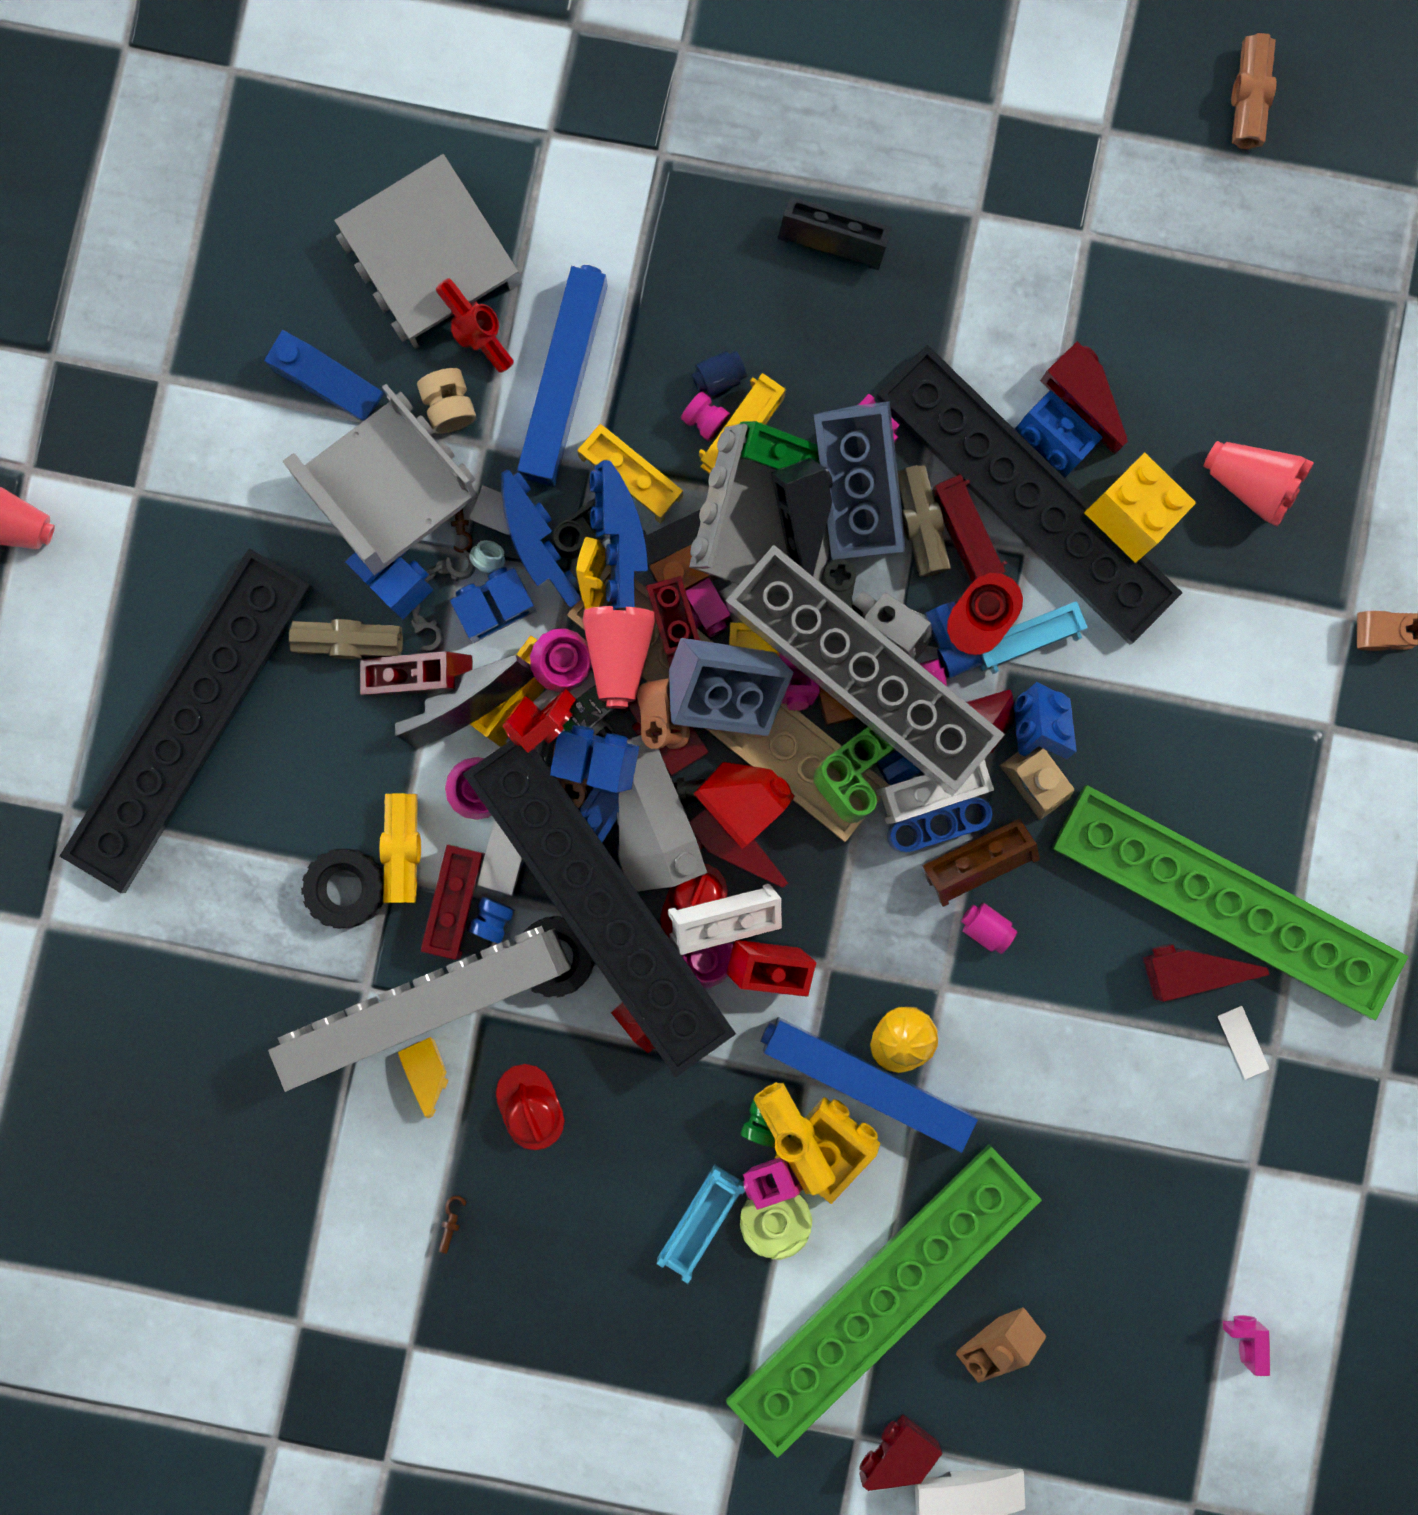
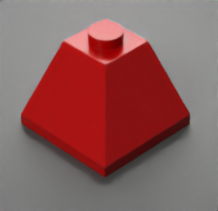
M727 762L721 763L694 792L699 801L742 849L772 823L795 797L788 783L783 778L778 777L772 769Z

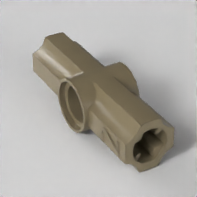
M915 465L897 471L900 499L903 508L904 533L907 540H911L919 576L929 577L949 571L951 567L942 535L944 533L942 512L938 502H934L925 465Z
M344 619L331 620V623L292 621V626L289 630L290 651L298 654H327L329 657L340 659H362V656L391 657L401 656L403 635L402 627L395 625H366L361 621Z

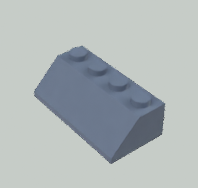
M890 401L851 406L814 414L820 465L828 469L833 481V486L830 488L832 505L827 521L832 560L904 552L906 543Z

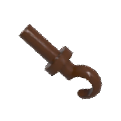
M463 509L455 514V521H451V527H456V535H464L469 541L468 546L464 549H459L454 545V550L459 553H464V550L469 551L473 545L471 535L465 531V526H469V520H464Z
M452 1196L445 1203V1211L449 1217L448 1221H443L441 1227L445 1228L439 1252L447 1254L454 1230L459 1231L460 1225L456 1224L458 1215L451 1212L450 1204L454 1200H459L465 1206L466 1201L461 1196Z

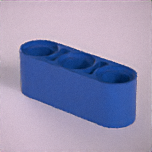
M978 797L963 800L893 823L888 829L887 841L890 847L899 852H911L987 827L992 819V808L987 801ZM970 804L978 806L982 813L981 820L975 825L969 823L965 817V810ZM936 815L943 816L948 823L947 831L941 836L936 835L930 826L932 818ZM901 826L909 827L914 834L913 842L907 847L900 845L896 840V832Z

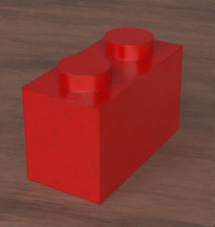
M736 940L733 943L726 974L740 989L808 997L817 962L798 947Z

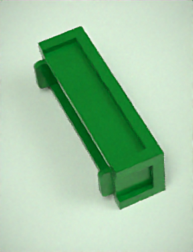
M757 421L740 422V424L744 423L748 427L745 435L747 438L746 443H743L739 460L748 459L775 470L808 458L820 464L817 444Z

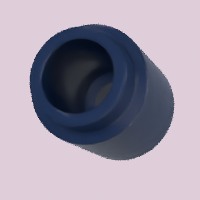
M725 351L695 364L696 372L692 374V379L698 392L703 391L709 397L739 385L740 380L747 377L744 364L737 351L731 353Z

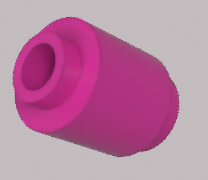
M984 902L978 907L972 904L961 919V922L965 924L962 932L990 952L995 950L1000 954L1004 953L1017 934V930L1011 927V921Z

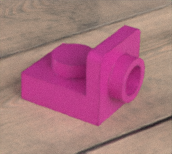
M1247 1315L1234 1316V1321H1223V1330L1232 1338H1244V1340L1239 1342L1241 1362L1255 1376H1270L1269 1330L1257 1321L1255 1317Z

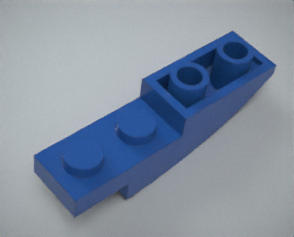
M603 460L594 466L595 470H592L590 473V491L595 493V507L591 509L590 523L591 528L596 529V538L610 539V544H607L605 549L606 565L611 566V580H608L606 584V599L608 602H611L613 610L626 611V607H635L634 575L648 572L647 551L643 529L631 494L612 462Z
M506 469L501 473V494L508 531L516 552L537 587L549 579L565 603L572 607L582 600L576 592L580 589L579 583L570 570L565 573L562 572L556 563L561 557L549 540L544 544L541 542L542 538L552 532L547 525L552 519L540 502L534 506L526 493L531 491V488L519 472L513 475L510 470Z

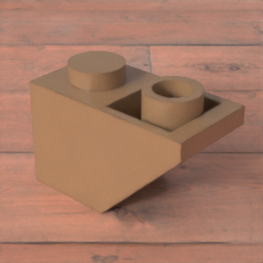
M1023 1307L999 1316L958 1349L956 1355L969 1373L980 1383L1028 1366L1047 1336Z

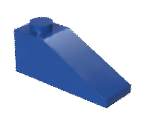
M284 330L280 332L264 360L276 374L361 421L366 420L372 415L384 394L383 391L315 347Z

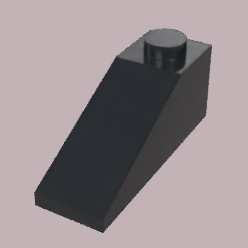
M808 458L771 472L788 557L813 576L832 505L830 488L833 486V481L826 467Z

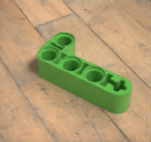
M869 727L828 756L815 770L813 776L817 789L837 815L848 823H857L863 820L875 809L877 803L876 794L862 774L895 750ZM854 747H860L865 750L868 760H860L854 752ZM828 767L834 768L839 772L840 782L833 781L828 777L826 770ZM850 796H855L861 800L863 804L862 811L855 810L849 802Z

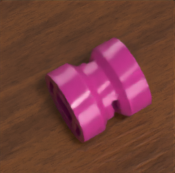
M701 391L686 407L681 420L688 426L697 424L700 436L709 442L726 424L730 413L723 407H716L715 405L711 407V397Z

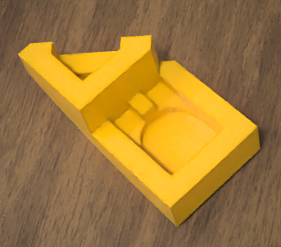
M586 536L578 557L576 573L584 607L589 609L592 607H602L605 601L606 586L600 580L606 561L604 546L599 540Z
M429 1037L398 1052L414 1095L424 1116L428 1119L434 1116L436 1102L442 1089L446 1088L449 1081L445 1078L447 1072L436 1042L433 1038Z

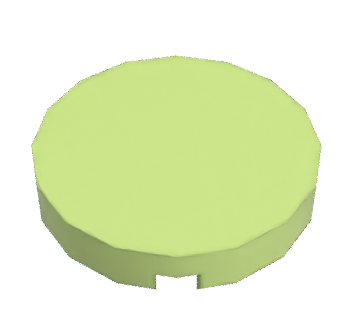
M800 1193L794 1198L758 1210L753 1200L747 1197L741 1209L740 1229L745 1243L754 1253L766 1258L782 1260L794 1256L806 1245L812 1228V1216L807 1202Z

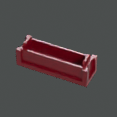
M959 474L935 485L932 489L934 502H938L944 525L972 583L979 576L988 573H1005L1004 567L1007 565V561L1000 562L966 488L969 486L970 481H964L962 475Z
M446 845L420 952L454 960L461 959L462 951H459L480 863L485 857L484 852Z

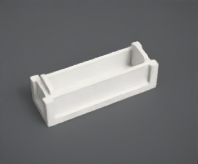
M983 760L953 796L926 774L877 789L876 793L878 797H882L888 816L885 817L886 824H892L994 791L985 760Z
M770 884L763 885L762 889L676 910V908L668 909V916L672 920L673 933L669 934L670 940L680 955L782 928L781 897Z

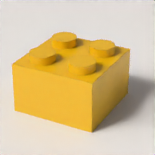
M1144 452L1084 513L1136 563L1165 537L1196 502Z

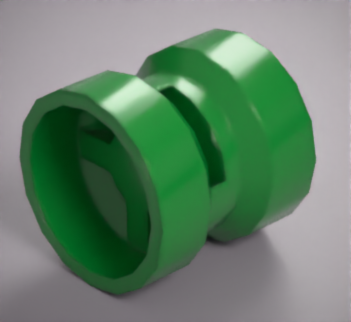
M753 1100L749 1109L751 1113L750 1119L744 1123L740 1135L760 1145L774 1148L775 1138Z

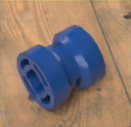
M482 896L478 904V917L472 919L468 931L499 944L505 935L503 927L506 922L512 919L515 910L498 901Z

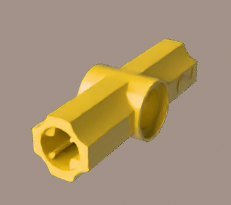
M405 793L385 794L384 832H382L380 837V861L384 865L383 903H416L417 865H419L421 859V836L417 832L418 795Z
M776 1082L757 1093L753 1100L775 1138L776 1153L781 1159L789 1163L805 1194L816 1195L834 1184L835 1176L813 1138V1125L808 1119L801 1116L784 1083ZM788 1135H794L802 1142H794L790 1140Z

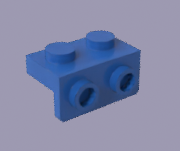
M1038 682L1017 697L1014 702L1019 754L1026 757L1038 746L1065 759H1069L1077 752L1070 698Z

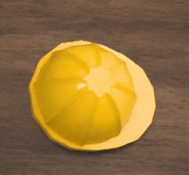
M905 1006L895 1008L886 1013L873 1032L870 1042L872 1056L880 1066L888 1071L902 1073L913 1070L933 1057L938 1047V1029L930 1016L917 1007Z

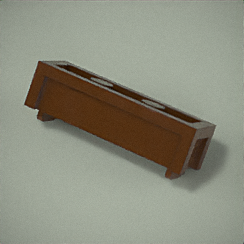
M1019 818L922 866L927 882L930 886H934L939 902L944 907L949 904L948 901L1030 861L1035 863L1040 858L1036 842Z

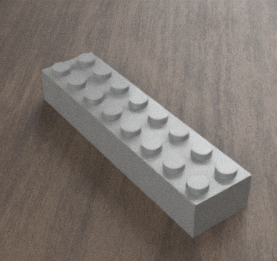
M775 545L769 549L726 599L728 611L951 796L958 791L1005 735Z
M541 925L515 936L516 945L511 946L509 940H506L480 951L483 959L478 960L476 954H473L447 965L448 974H444L441 968L412 980L415 988H411L408 982L378 995L380 1003L375 996L346 1008L347 1017L344 1010L278 1037L280 1045L269 1049L268 1052L284 1091L286 1092L553 979L570 970L571 966L555 928L544 932Z

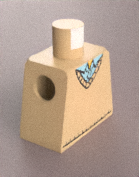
M1042 747L1035 748L1026 757L1017 752L999 765L1039 820L1069 800L1074 792L1073 786L1048 752Z

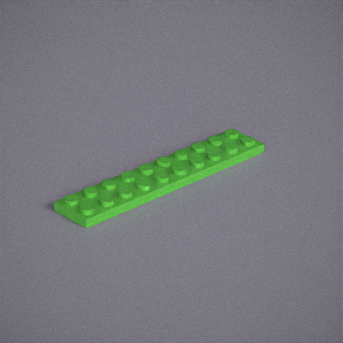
M1088 785L1083 786L1051 847L1052 850L1370 1020H1377L1409 957Z
M988 1144L726 1399L727 1405L778 1458L1034 1209L1042 1199Z

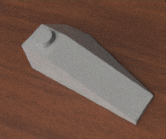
M641 735L627 740L628 744L639 746L632 789L619 792V812H617L619 846H617V859L621 870L636 891L674 887L707 873L697 840L659 749L647 747Z

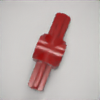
M450 278L439 283L435 288L436 292L455 315L451 320V331L455 340L461 346L471 347L474 351L481 349L498 372L502 373L508 370L514 361L495 337L499 332V321L493 309L485 304L479 305L477 301L469 303Z

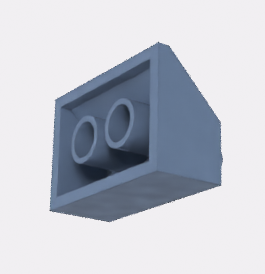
M680 638L669 668L671 722L674 725L768 736L794 672L775 652Z

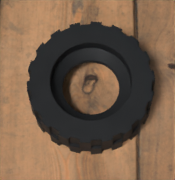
M355 849L329 850L326 854L322 853L315 862L310 863L307 867L308 871L302 879L304 883L303 888H301V895H304L305 901L303 903L310 910V915L314 919L320 920V923L325 926L341 929L360 926L376 915V911L381 909L383 905L384 875L381 873L380 865L375 863L371 856ZM346 870L353 872L361 881V895L350 906L336 905L328 897V880L338 871Z
M545 917L531 924L523 933L541 925L544 932L555 928L558 938L568 943L571 947L573 961L570 970L531 987V991L536 994H543V997H564L569 993L572 994L587 981L595 966V962L563 917Z

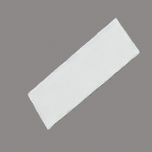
M1237 1007L1217 1016L1244 1079L1246 1080L1269 1070L1243 1007Z

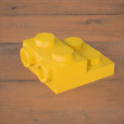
M823 1097L805 1118L813 1125V1138L835 1176L834 1184L827 1187L823 1192L818 1193L832 1204L877 1156L881 1143L877 1140V1132L869 1124L861 1123L858 1125L849 1117L850 1112L841 1101L837 1099L829 1101L826 1097ZM794 1135L790 1137V1140L794 1142H802Z

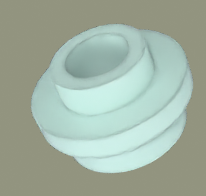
M484 540L471 549L469 559L479 571L492 573L504 567V550L497 543Z

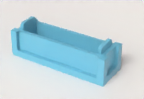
M1077 601L1011 627L997 646L991 651L981 654L983 665L980 666L981 671L990 668L991 673L995 674L999 672L997 665L1069 636H1072L1074 641L1080 640L1082 638L1080 632L1088 627Z
M715 1164L657 1257V1265L662 1268L664 1265L682 1275V1281L688 1284L692 1278V1271L740 1194L743 1195L745 1192L744 1182Z

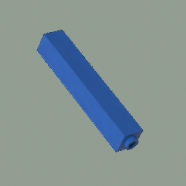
M582 265L581 268L571 266L517 469L525 480L555 487L608 287L606 274H603L600 269L591 265Z
M778 1017L775 1024L768 1023L760 1039V1042L765 1044L763 1048L764 1054L961 1153L978 1121L973 1114Z

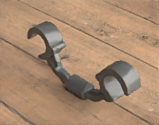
M464 550V554L469 562L468 568L465 571H455L452 560L447 557L446 560L439 561L435 568L426 571L429 576L425 581L428 583L437 573L451 574V578L455 582L459 581V579L463 580L471 577L476 567L469 559L470 553ZM419 604L411 611L413 614L412 626L417 635L426 630L435 631V642L421 647L425 652H435L443 644V632L438 627L439 624L436 621L426 622L419 615Z

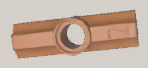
M1257 33L1246 36L1242 41L1240 69L1235 79L1231 96V104L1235 106L1232 144L1237 145L1241 149L1262 147L1265 143L1268 110L1273 103L1277 83L1276 77L1272 76L1276 39L1271 38L1270 34Z

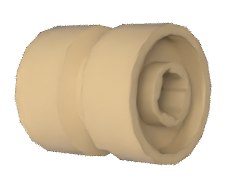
M447 368L432 372L417 382L423 404L430 406L427 410V416L434 433L444 434L457 431L469 426L476 420L471 399L464 396L467 392V387L461 370L458 368Z

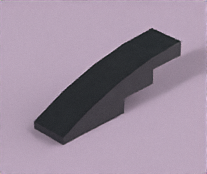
M513 655L454 676V690L426 699L425 713L395 723L396 737L418 749L457 732L479 720L508 700L535 676L531 670V665L518 655Z

